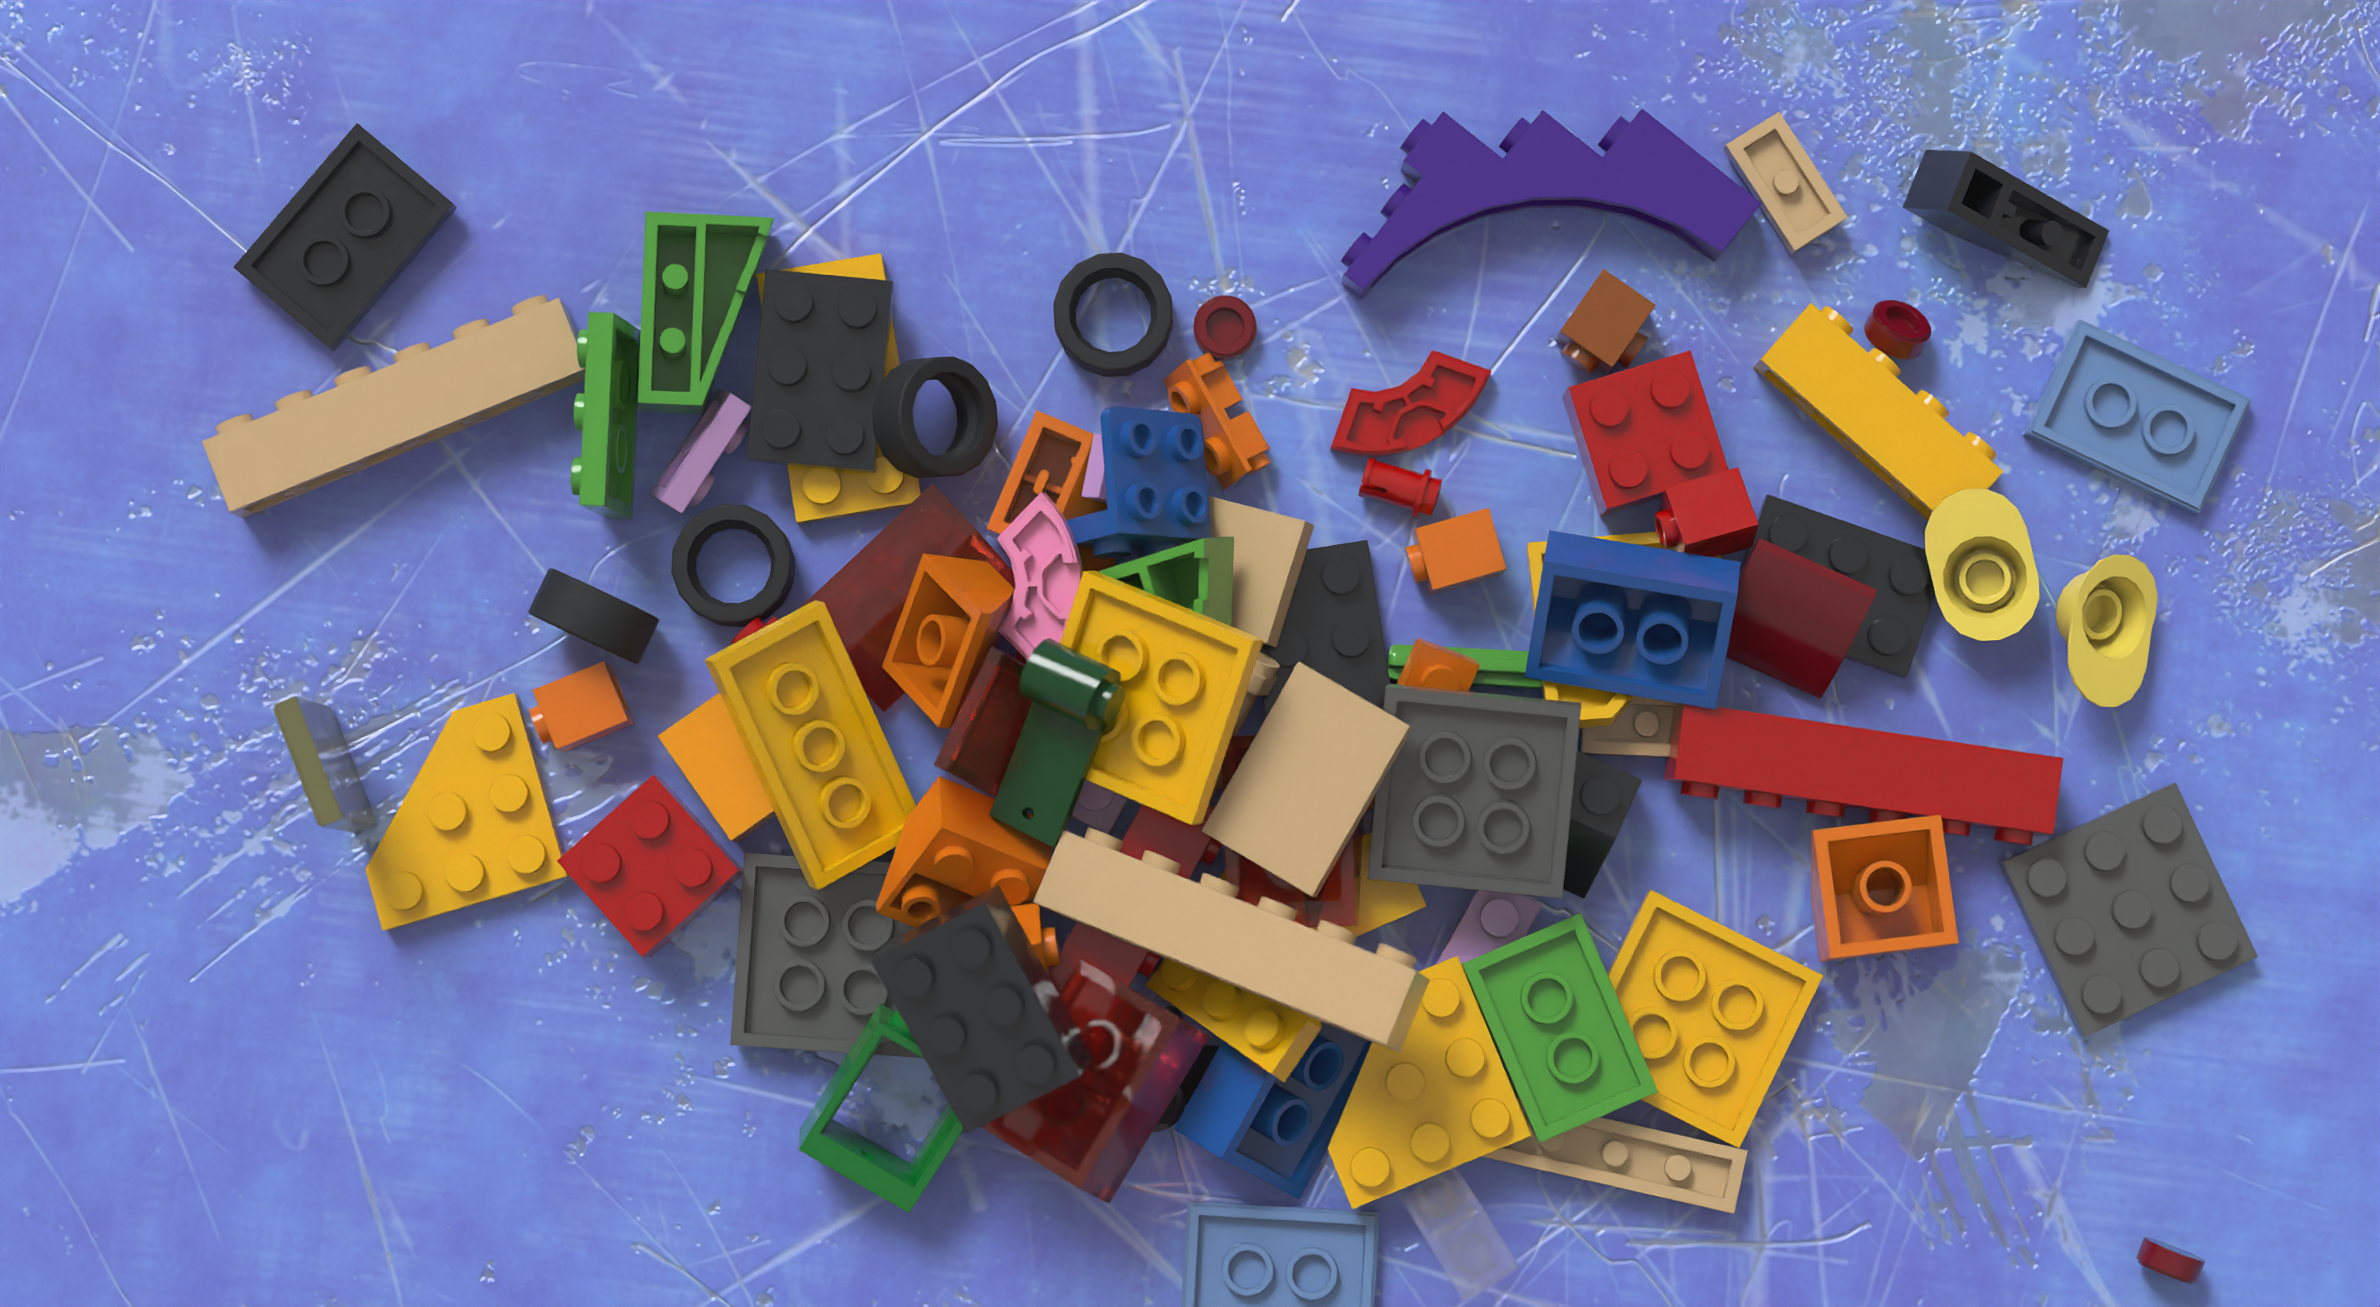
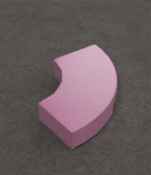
M1043 492L997 538L1011 559L1016 583L1011 610L998 631L1027 660L1043 640L1050 638L1060 643L1083 574L1080 553L1074 535L1056 504Z

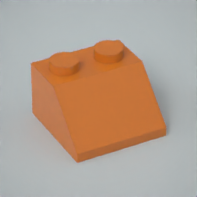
M923 553L882 668L938 728L950 729L974 705L981 684L990 671L992 655L1000 636L998 629L1011 610L1015 588L987 561Z
M1941 815L1811 831V905L1819 962L1942 948L1959 943Z

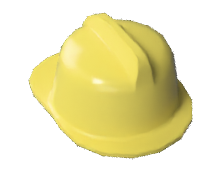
M1985 488L1963 489L1945 497L1930 515L1925 529V552L1937 602L1946 621L1960 634L1979 641L2001 640L2019 632L2033 617L2038 604L2039 577L2027 527L2018 508L2004 495Z
M2113 554L2098 561L2089 571L2074 577L2063 588L2056 605L2055 619L2057 628L2068 645V667L2074 685L2085 699L2099 707H2117L2129 701L2140 688L2147 668L2158 594L2155 579L2146 564L2132 555Z

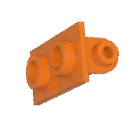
M1210 352L1193 361L1190 358L1163 380L1168 390V400L1174 412L1195 414L1200 419L1203 429L1206 470L1217 478L1223 491L1247 473L1249 475L1254 474L1271 464L1266 454L1271 448L1266 443L1250 412L1247 411L1231 420L1225 412L1226 409L1238 404L1243 399L1222 360L1215 362Z

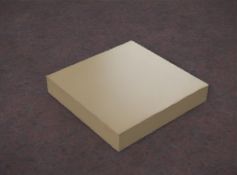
M1208 496L1211 536H1234L1232 627L1263 639V644L1276 647L1314 525L1304 520Z

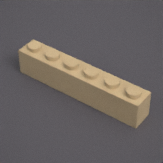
M547 295L529 298L511 308L512 317L492 325L489 324L488 319L467 323L452 332L454 340L432 349L427 342L407 347L393 355L395 364L373 373L369 366L359 367L337 376L334 379L336 387L315 396H312L310 390L299 391L276 401L275 407L277 411L253 420L251 414H244L218 424L215 427L218 435L203 440L202 443L229 512L245 518L585 381L586 368H581L577 359L578 333L567 306L559 298L549 301Z
M1088 827L1084 838L1063 830L1033 901L1034 903L1052 913L1400 1053L1430 981L1413 969L1417 958L1381 943L1376 954L1353 946L1357 934L1324 920H1320L1316 930L1294 922L1298 913L1297 910L1263 896L1257 907L1235 899L1239 888L1214 876L1203 873L1199 884L1180 877L1177 874L1181 865L1156 853L1145 850L1141 861L1122 854L1120 850L1124 842L1098 830Z

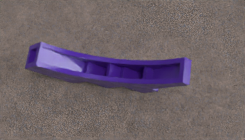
M1641 109L1631 122L1622 116L1617 119L1597 145L1606 152L1603 157L1542 110L1531 124L1522 117L1499 145V148L1507 153L1504 158H1501L1443 111L1432 125L1425 119H1422L1401 145L1400 149L1408 154L1403 160L1401 172L1415 182L1416 186L1411 189L1403 183L1382 208L1380 213L1388 220L1377 234L1371 238L1363 232L1348 249L1340 261L1348 267L1343 274L1341 284L1358 298L1362 299L1397 263L1434 238L1481 218L1529 208H1582L1628 217L1675 236L1715 262L1761 205V202L1644 109Z

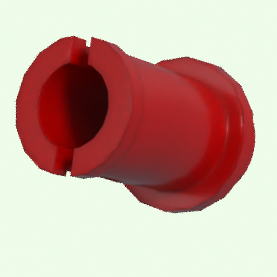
M1370 457L1361 482L1363 485L1360 486L1358 496L1362 498L1368 497L1412 510V517L1418 519L1420 513L1429 516L1433 515L1443 480L1431 477L1432 470L1425 469L1424 474L1383 463Z

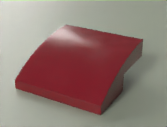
M1759 538L1739 574L1738 595L1726 657L1821 699L1857 635L1875 598L1877 589Z

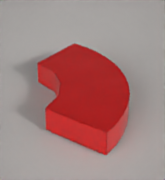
M1432 350L1420 371L1400 386L1377 392L1351 388L1330 450L1360 457H1383L1409 452L1425 446L1447 433L1466 416L1481 395L1492 371Z

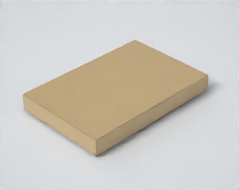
M1298 662L1202 832L1308 895L1317 897L1413 727L1307 665Z

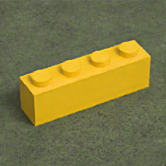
M1810 303L1753 367L1927 521H1929L1932 511L1945 497L1963 489H1989L2004 472L1993 463L1997 454L1984 440L1972 432H1968L1965 436L1961 435L1945 420L1949 416V412L1936 398L1924 390H1920L1917 394L1911 391L1897 378L1901 374L1900 368L1880 350L1872 348L1867 352L1849 336L1854 331L1852 326L1838 312L1828 306H1824L1820 311L1815 305Z

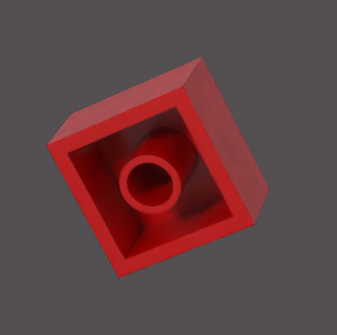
M1691 350L1568 387L1562 396L1600 517L1663 497L1665 487L1729 470Z
M652 775L557 860L561 867L642 957H652L743 875V868L670 786L661 777Z

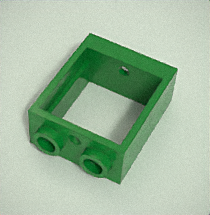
M880 1003L800 1128L798 1150L910 1213L963 1131V1127L948 1102L909 1163L833 1120V1117L884 1037L891 1039L925 1059L897 1009L893 1011Z

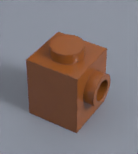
M1603 269L1555 339L1565 346L1561 355L1569 363L1589 375H1592L1598 369L1607 376L1616 362L1628 368L1649 338L1639 329L1656 305Z

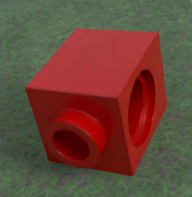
M1738 467L1665 487L1660 511L1654 513L1655 528L1663 549L1673 548V551L1714 558L1752 548L1759 525Z

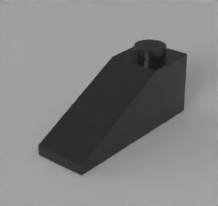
M1926 149L1903 204L1904 209L1949 234L2078 288H2087L2110 231L1971 151Z

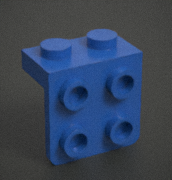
M1123 406L1104 409L1100 416L1107 510L1066 520L1074 535L1077 546L1092 548L1094 558H1120L1131 555V551L1139 552L1140 558L1202 538L1212 537L1203 429L1198 416L1190 413Z

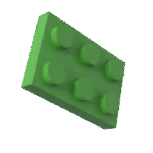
M588 312V328L579 331L577 340L578 364L581 368H586L585 391L584 393H577L574 403V424L576 430L582 432L581 457H574L572 462L571 489L573 495L579 496V505L608 519H633L641 331L615 313Z
M1581 913L1461 963L1538 1143L1658 1092Z

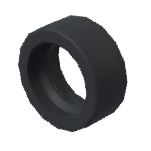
M1122 252L1096 254L1076 264L1061 281L1053 303L1055 332L1066 355L1082 369L1104 377L1129 376L1150 366L1166 348L1173 328L1172 297L1162 276L1144 260ZM1120 278L1133 283L1145 294L1150 305L1151 321L1147 333L1136 345L1124 351L1107 352L1093 347L1083 338L1076 322V308L1080 297L1090 285L1103 279Z
M954 356L912 359L893 368L879 385L872 408L873 432L883 456L898 471L915 478L959 476L977 467L991 450L998 427L996 400L987 379L972 364ZM927 380H938L950 392L956 406L957 429L952 444L943 455L930 454L920 443L913 425L912 409L916 394Z
M722 504L700 512L683 527L673 547L671 573L680 597L696 614L720 626L746 627L758 617L761 620L767 619L784 604L794 583L795 557L788 537L768 515L747 505ZM726 529H744L757 535L766 545L771 558L770 576L765 587L752 599L740 603H725L711 597L701 586L696 573L697 556L703 543L713 534Z
M553 568L548 569L528 611L530 615L634 664L640 663L659 623L657 617Z

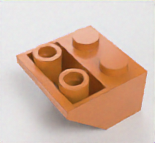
M1036 410L987 525L989 535L998 538L1041 492L1048 495L1066 520L1107 510L1106 503L1081 496L1094 434ZM1078 547L1083 571L1098 572L1114 567L1117 558H1094L1092 548Z
M938 776L906 818L876 903L877 913L916 928L998 885L1010 906L1030 904L1038 892L1051 861L1052 847L989 816L995 801L994 798ZM1028 813V816L1032 819L1033 815Z

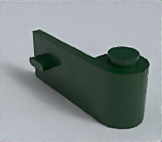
M1050 638L1043 640L1034 649L1023 669L1019 689L1022 697L1033 702L989 816L1054 848L1057 846L1063 830L1066 831L1106 725L1116 717L1122 707L1125 689L1120 686L1121 675L1119 671ZM1028 810H1032V819L1028 816Z

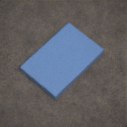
M2079 319L2075 322L2023 435L2196 516L2200 514L2252 399Z
M1187 1200L1181 1307H1374L1379 1212Z

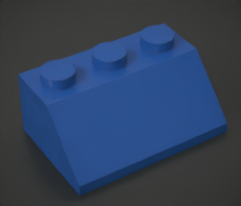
M1549 530L1524 677L1716 709L1738 595L1741 562Z
M1321 1021V1030L1286 1081L1283 1082L1223 1040L1176 1123L1174 1130L1221 1159L1300 1199L1327 1151L1328 1144L1342 1115L1371 1041Z

